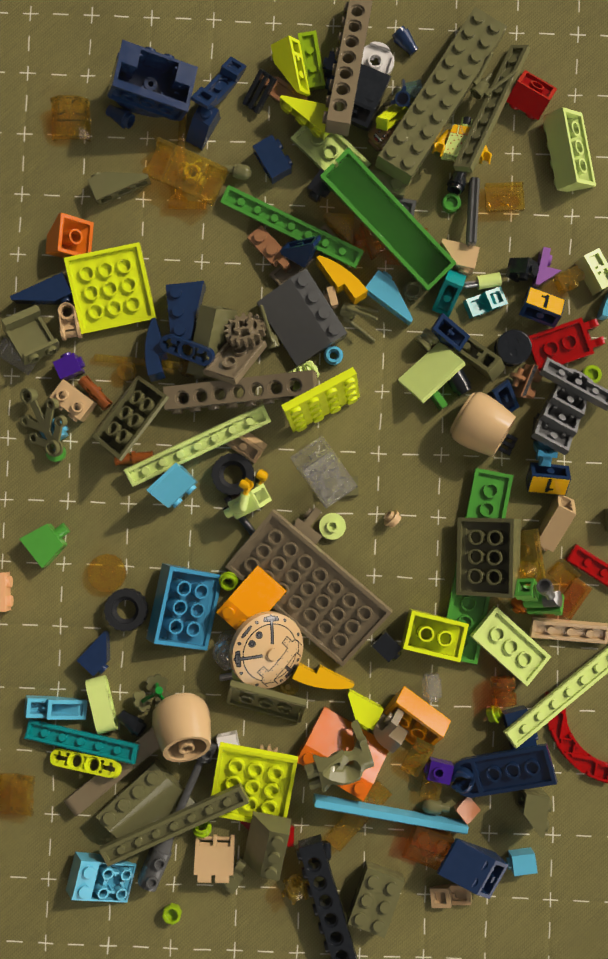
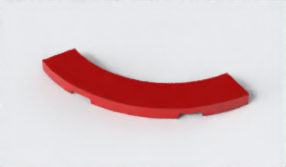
M565 708L547 723L555 745L561 754L579 771L590 778L608 783V762L593 757L578 744L568 727Z

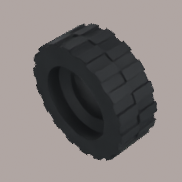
M228 453L216 460L214 467H212L211 477L219 491L227 495L236 496L244 491L239 487L240 481L236 484L228 483L224 479V470L230 465H236L242 470V479L245 480L247 477L253 482L254 469L250 461L244 456L237 453Z
M132 588L115 591L107 598V602L104 605L106 621L114 629L123 632L138 628L146 620L149 611L145 596ZM123 600L133 602L136 607L135 615L130 619H123L117 613V606Z

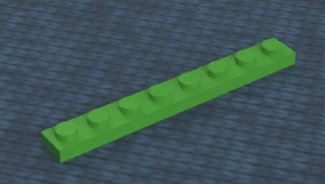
M230 185L227 186L220 201L221 204L295 240L320 235L321 240L316 250L354 269L357 268L364 254V250Z

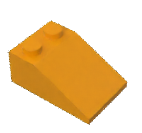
M257 565L216 613L237 631L241 624L251 616L270 611L286 593V590Z

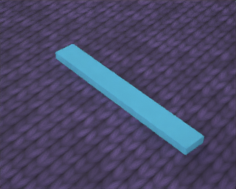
M315 793L313 797L315 808L468 834V825L464 820Z

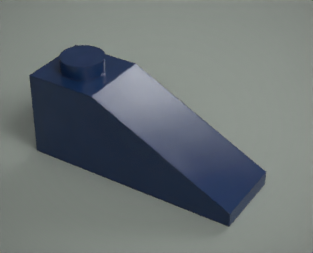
M61 272L11 295L10 298L16 304L60 305L64 302L70 303L73 296L70 283Z

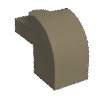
M317 507L314 510L309 508L303 516L306 519L304 522L297 518L294 524L300 532L315 544L322 538L318 532L310 527L322 512Z
M399 708L393 714L391 712L388 715L382 713L374 728V736L377 742L392 754L402 745L408 733V730L399 725L404 715V712Z

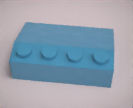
M162 563L146 639L154 644L207 651L221 588L219 584L220 574Z

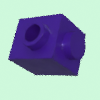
M67 352L62 354L60 359L53 361L60 380L68 381L85 373L83 369L86 367L82 357H78L75 353Z
M429 756L428 762L425 761L423 773H425V777L429 781L450 785L454 765L451 761Z

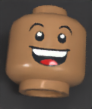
M375 125L368 133V142L376 151H382L395 129L391 127L388 131L376 128Z

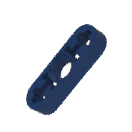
M174 334L164 335L160 339L161 349L172 355L202 366H207L215 360L214 351L207 346ZM171 339V343L179 344V346L168 347L169 344L166 341ZM185 344L190 345L192 348L190 355H186L183 352ZM207 352V356L209 357V359H207V360L204 361V357H203V356H201V355L195 356V355H196V353L203 354V353Z

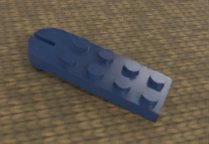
M545 743L461 758L454 765L451 778L453 784L451 787L465 797L475 798L556 785L558 781L548 745ZM458 777H464V778H466V779L456 780V781H455V779L458 778Z

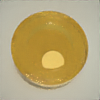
M290 676L285 682L280 684V689L282 693L292 696L298 692L299 682Z

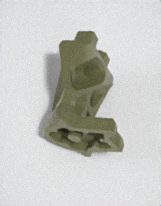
M358 720L351 723L354 738V749L352 751H343L342 749L341 751L334 752L328 758L314 754V762L304 765L310 790L321 787L322 791L326 792L331 785L354 783L361 779L366 769L374 767L366 736H364Z

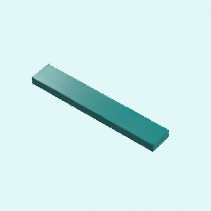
M29 719L24 739L129 764H136L140 746L137 743L34 719Z

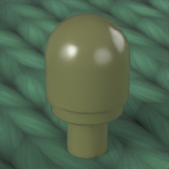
M240 163L235 164V166L226 165L225 172L233 174L235 179L248 180L252 175V170L248 165Z
M427 798L423 801L422 808L427 814L438 815L441 814V811L449 812L450 805L443 804L439 799Z

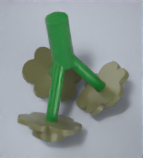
M161 674L147 677L148 684L146 689L151 690L150 695L145 694L144 691L133 694V699L135 700L133 704L135 707H138L140 712L143 713L151 708V698L156 697V707L161 700L174 695L164 692L168 679L161 677Z

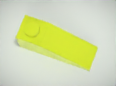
M288 35L271 44V56L274 64L297 93L307 97L310 96L300 41Z

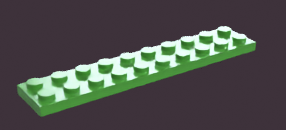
M475 468L465 518H505L514 475ZM456 562L446 618L469 624L461 661L477 664L481 646L469 635L487 615L490 597L456 595Z

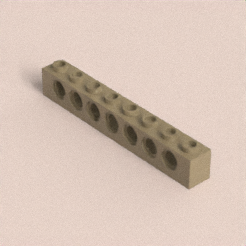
M349 0V2H345L344 14L347 15L342 17L341 29H344V31L339 32L338 44L341 46L336 48L335 60H338V62L333 63L332 75L335 77L330 79L329 91L332 93L327 95L326 107L329 109L328 112L324 111L322 122L326 124L325 132L344 136L349 134L373 0Z
M307 370L241 378L237 385L218 380L163 387V393L169 399L164 404V409L171 411V414H182L183 410L200 412L201 408L207 407L208 410H219V406L237 408L238 404L256 406V402H263V404H274L275 400L288 402L318 386L317 372ZM299 382L301 385L300 389L294 392L293 385ZM277 384H280L281 391L275 394L274 388ZM261 386L262 393L257 396L255 391L257 387ZM242 388L244 391L243 396L238 398L237 391ZM224 390L225 396L220 400L219 393ZM205 392L206 399L202 402L201 395ZM187 394L188 401L184 404L183 397Z

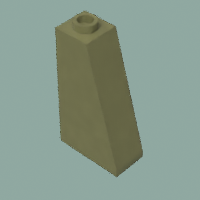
M201 304L193 342L211 348L216 355L227 341L224 330H226L225 325L230 324V319H235L237 311L222 306ZM205 352V353H203V354L196 353V355H195V356H197V355L203 356V357H204V361L207 360V359H209V357L207 356V352ZM189 361L187 373L193 374V378L205 380V377H210L206 376L203 372L206 366Z

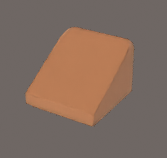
M464 797L454 805L455 810L467 825L481 811L473 799L469 797Z

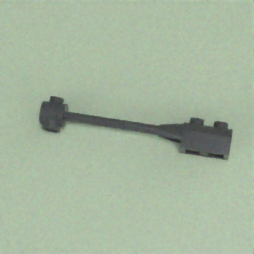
M211 740L208 752L197 758L175 812L186 807L203 764L211 763L218 746L215 741ZM174 837L149 849L137 877L141 888L151 892L157 890L172 854Z

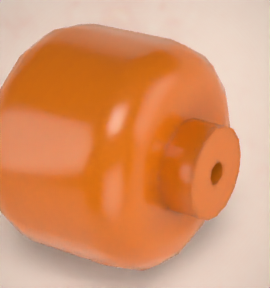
M516 598L511 600V606L514 607L512 610L515 613H527V608L523 606L522 600H517Z

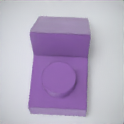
M543 247L539 251L537 260L539 271L536 279H533V288L539 287L562 271L547 267L550 266L552 261V255H550L551 248Z

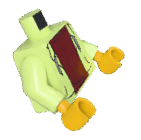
M260 469L257 472L255 478L260 481L255 484V488H253L254 483L247 477L245 480L242 479L240 481L239 487L244 491L239 496L230 500L228 506L223 509L227 518L234 516L235 519H239L272 501L264 485L268 478L266 471Z

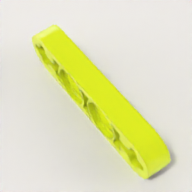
M61 748L54 749L50 755L52 765L107 778H116L122 771L121 764L112 759ZM61 755L68 758L67 761L57 759V756ZM76 756H79L81 763L75 767L73 760ZM96 759L98 761V768L92 771L90 764ZM104 765L114 767L115 771L105 770Z

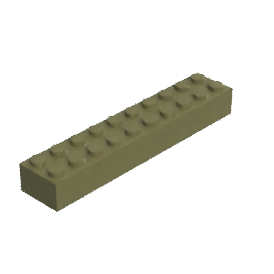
M474 7L378 155L375 167L406 186L410 184L473 85L472 82L477 77L489 53L494 52L507 28L505 24Z

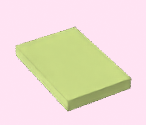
M439 341L405 372L398 381L424 403L466 364Z

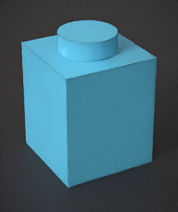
M531 847L508 850L509 857H506V863L509 865L508 870H511L514 876L538 873L535 853Z

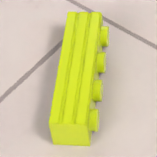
M396 104L388 107L387 110L377 116L376 128L388 131L404 117L408 107H399Z

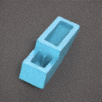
M26 695L24 716L26 718H46L47 720H86L88 700Z

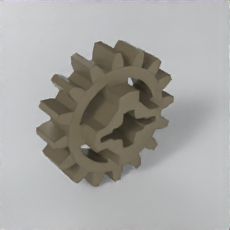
M251 312L248 316H245L244 313H242L241 317L236 315L234 320H229L230 324H226V330H224L227 343H231L232 347L237 345L238 349L243 345L246 348L249 347V344L255 346V342H261V337L266 335V326L263 318H259L258 314L253 316Z

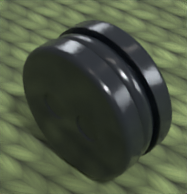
M520 330L504 332L496 340L494 346V353L501 357L504 365L508 367L522 364L529 358L532 351L530 338Z

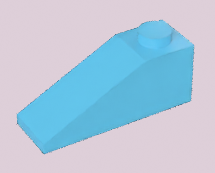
M378 270L366 286L368 290L367 295L409 326L413 318L395 282L392 280V276L385 271L381 272Z

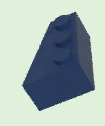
M204 281L166 285L170 334L193 341L200 305L206 291Z

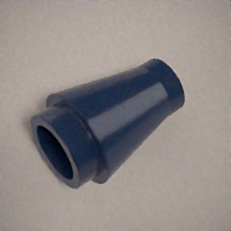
M402 26L392 35L393 42L407 52L409 56L419 49L408 28L406 29Z
M109 105L106 109V115L123 129H130L133 126L135 115L132 114V111Z

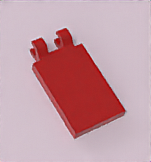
M581 317L558 325L555 328L528 336L532 343L531 353L535 365L538 366V370H541L543 362L547 357L564 365L594 354L593 348L605 344L603 336L591 340L588 331L599 326L597 318L583 322Z

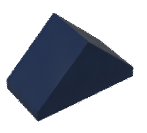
M318 235L287 242L280 250V253L305 268L311 261L321 237Z
M444 313L440 314L431 328L442 344L458 352L461 351L470 337Z
M508 379L487 393V395L497 400L510 412L520 407Z

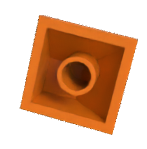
M59 213L47 234L45 254L65 258L91 252L94 222Z

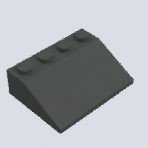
M307 269L292 276L256 303L258 307L263 305L268 323L296 367L343 340L347 335L345 328Z

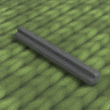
M471 177L469 181L466 226L467 246H475L477 242L480 179L478 177Z

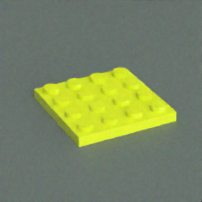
M140 242L64 258L81 334L148 321L152 318L157 319Z
M352 367L282 404V409L293 433L305 430L307 425L312 422H320L329 413H337L346 404L351 405L355 403L360 397L357 373Z
M220 742L211 796L241 783L250 800L248 804L219 817L251 823L253 811L287 818L298 756Z

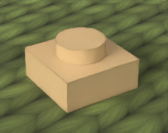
M334 286L326 287V294H323L332 309L338 308Z

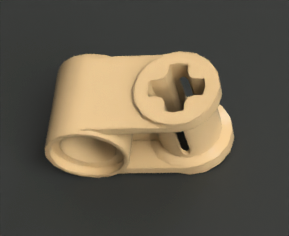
M68 302L62 303L58 307L62 340L66 341L67 338L74 337L83 338L75 306ZM72 308V314L69 317H65V310Z

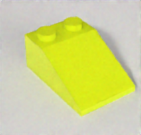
M409 609L401 647L405 650L461 662L469 624Z

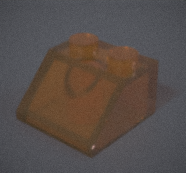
M413 825L402 857L438 870L453 844L454 838L450 832Z

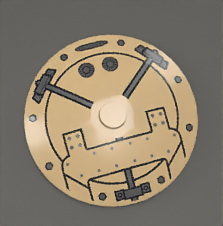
M266 611L251 616L241 624L231 641L229 659L235 675L246 684L265 689L282 684L294 673L301 661L303 653L301 631L293 620L279 612Z

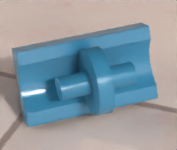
M533 441V448L536 452L535 458L538 460L539 466L551 467L552 458H557L558 452L539 441Z

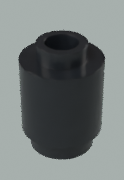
M463 369L447 381L453 392L457 393L458 396L472 389L470 386L471 382Z

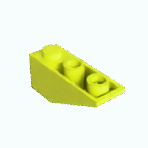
M284 95L280 96V107L285 113H291L300 125L307 126L316 138L326 139L330 133L325 132L326 124L322 123L324 111L328 112L329 109L325 104Z

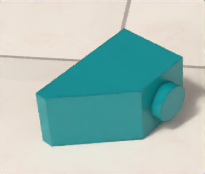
M452 269L447 272L432 311L440 314L444 313L447 317L450 316L467 275Z

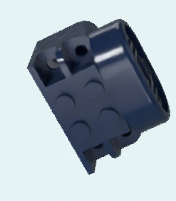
M122 40L120 51L113 67L107 96L116 101L123 109L130 110L135 114L181 121L189 110L198 67L175 59L170 54L158 53L151 47H142Z

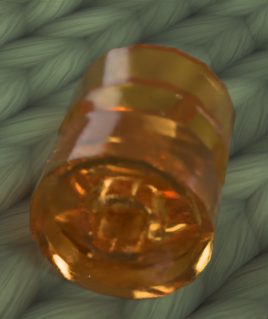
M499 675L490 677L491 689L494 690L491 694L492 706H516L517 694L513 692L516 687L515 676Z

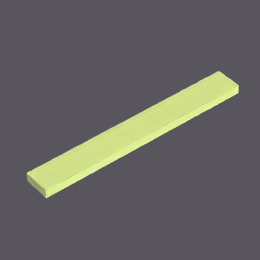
M261 404L124 469V472L132 487L166 472L175 463L181 465L270 423L271 419L264 405Z
M608 645L503 731L514 748L517 749L608 673Z

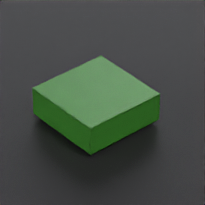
M436 391L430 397L440 411L448 405L439 391Z

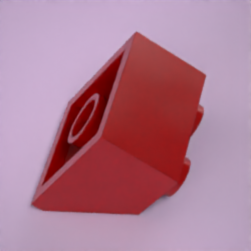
M524 70L506 102L509 103L511 108L525 112L528 118L539 120L557 88Z

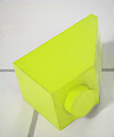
M349 688L347 693L355 720H358L361 728L374 730L384 711L383 706Z

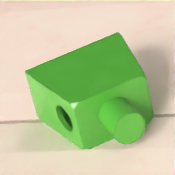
M64 523L60 524L57 528H54L52 524H46L21 537L19 540L40 567L46 568L67 546L63 537L70 530Z

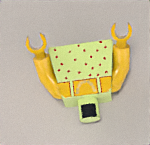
M462 117L460 125L454 124L452 129L446 130L434 144L432 154L437 151L440 153L442 160L455 162L469 134L473 119ZM486 145L480 156L479 164H482V161H487L488 164L491 162L492 154L488 151Z

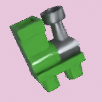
M534 578L517 579L514 596L517 600L523 601V606L527 608L526 612L528 614H535L536 616H543V614L561 616L563 614L564 595L560 591H553L554 587L549 579H541L538 583Z

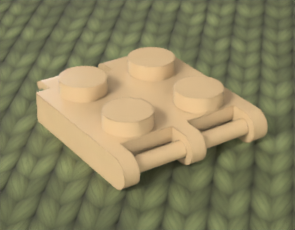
M213 834V836L205 838L196 837L194 876H197V883H212V876H215V883H229V877L234 875L235 835L231 834V837ZM200 840H213V842H200ZM218 840L230 841V843H221Z

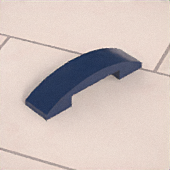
M230 57L221 66L220 73L205 88L200 87L191 96V100L205 109L215 107L231 92L247 66Z

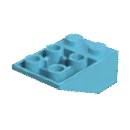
M75 852L66 891L71 900L127 903L137 864L122 860L107 866L100 854Z

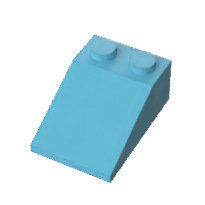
M175 463L147 491L167 508L172 506L176 508L183 501L181 498L186 493L190 495L197 488L195 485L198 481L184 466Z

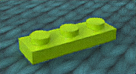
M315 30L298 33L310 91L325 89L317 32Z

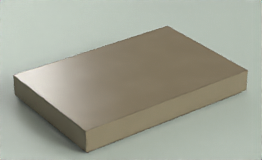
M256 341L255 346L249 344V347L246 348L243 345L240 349H238L237 345L232 347L231 343L226 342L215 355V360L204 368V374L237 385L267 347L266 341Z

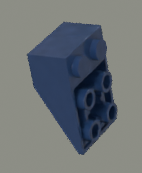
M455 838L438 868L437 874L478 896L490 899L509 865L496 852Z

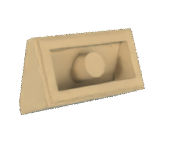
M250 432L225 443L254 464L267 447L265 442Z

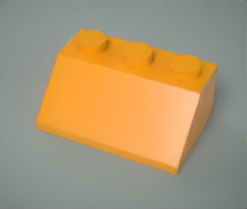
M405 686L394 695L383 711L386 715L390 712L393 714L398 708L404 712L399 725L408 730L405 740L423 754L444 738L451 722L450 719Z

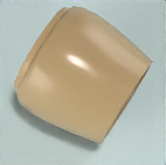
M482 392L472 393L457 414L450 433L453 440L459 444L493 457L516 420V416L489 395Z
M179 693L168 696L158 703L153 710L152 726L165 759L171 762H187L206 754L211 745V719L205 701L192 693Z

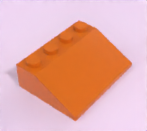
M324 706L296 755L298 756L297 763L302 766L313 763L314 754L328 758L334 752L341 751L342 749L343 751H352L354 749L352 722ZM361 728L364 736H366L374 767L366 769L360 780L351 784L336 786L364 801L374 784L388 750L377 742L372 733Z

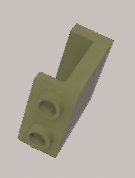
M37 304L1 319L2 329L24 366L29 363L34 364L45 356H52L59 350V341L54 339L43 321Z

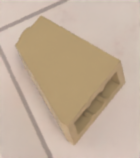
M562 495L554 496L535 536L536 544L542 550L554 552L575 518L576 508L573 499Z

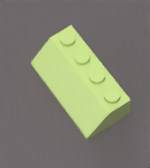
M562 107L543 116V128L547 135V148L551 156L550 165L554 172V185L557 190L570 192L595 187L596 182L582 113Z

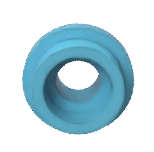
M330 346L325 350L324 359L330 365H337L343 359V352L337 346ZM336 353L337 358L331 359L330 354Z

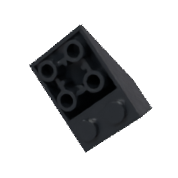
M361 64L350 124L369 132L392 76Z

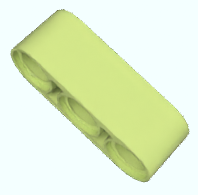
M102 675L86 679V691L97 733L102 734L118 730V720L107 676Z

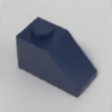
M199 105L192 118L186 142L203 150L221 119L219 109L215 107L205 109Z
M108 630L104 631L76 660L93 677L97 673L101 675L109 667L107 665L110 661V632Z

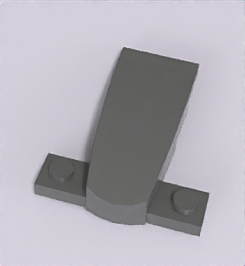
M547 357L543 362L539 375L556 383L541 410L531 437L566 455L569 452L573 437L577 434L580 419L585 414L587 401L607 411L608 390L594 383L584 373L567 368Z

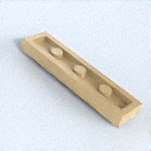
M532 617L529 635L531 638L608 644V623Z

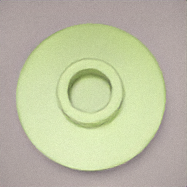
M329 513L320 520L319 530L325 538L335 540L344 534L346 523L339 514Z

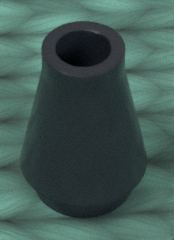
M455 171L447 182V190L450 193L460 195L465 190L467 172Z
M125 710L117 718L132 736L139 737L147 726L144 723V719L132 715Z

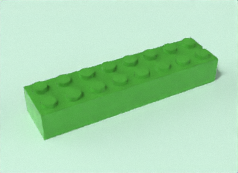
M348 147L335 160V164L338 167L335 169V165L332 163L320 175V179L423 289L428 291L456 264L455 260Z

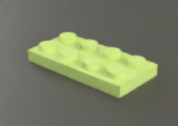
M304 125L291 137V141L323 171L332 163L336 169L338 166L335 164V160L348 147L368 169L371 167V163L342 135L330 133L323 140L320 137L316 138L310 132V129Z
M493 606L469 635L525 686L532 682L551 658L544 649L496 606Z

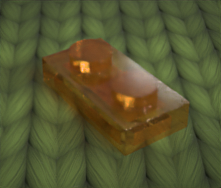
M574 577L563 593L564 607L562 615L568 620L572 619L592 590L591 587L577 577Z

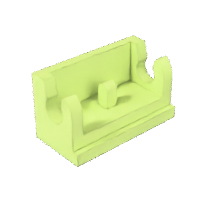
M600 248L584 255L575 262L592 296L608 288V263Z

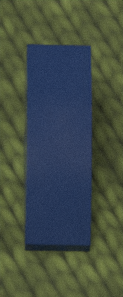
M156 318L151 319L145 342V362L151 382L166 378L161 361L168 359L167 353L160 347L162 336Z

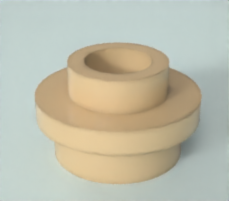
M397 510L387 512L384 516V525L390 528L396 526L401 520L399 512Z

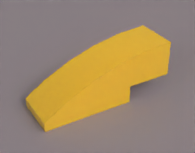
M321 255L316 257L317 267L329 284L334 286L337 294L344 291L354 305L367 297L368 290L350 271L331 259Z
M299 663L292 675V679L317 688L349 689L355 685L354 681L319 664L315 671Z

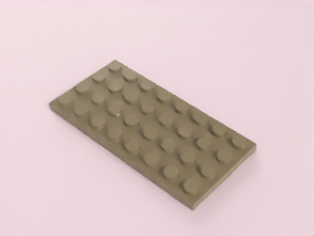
M275 509L271 511L225 566L241 581H244L257 565L286 590V593L273 608L293 620L303 634L342 667L393 611Z

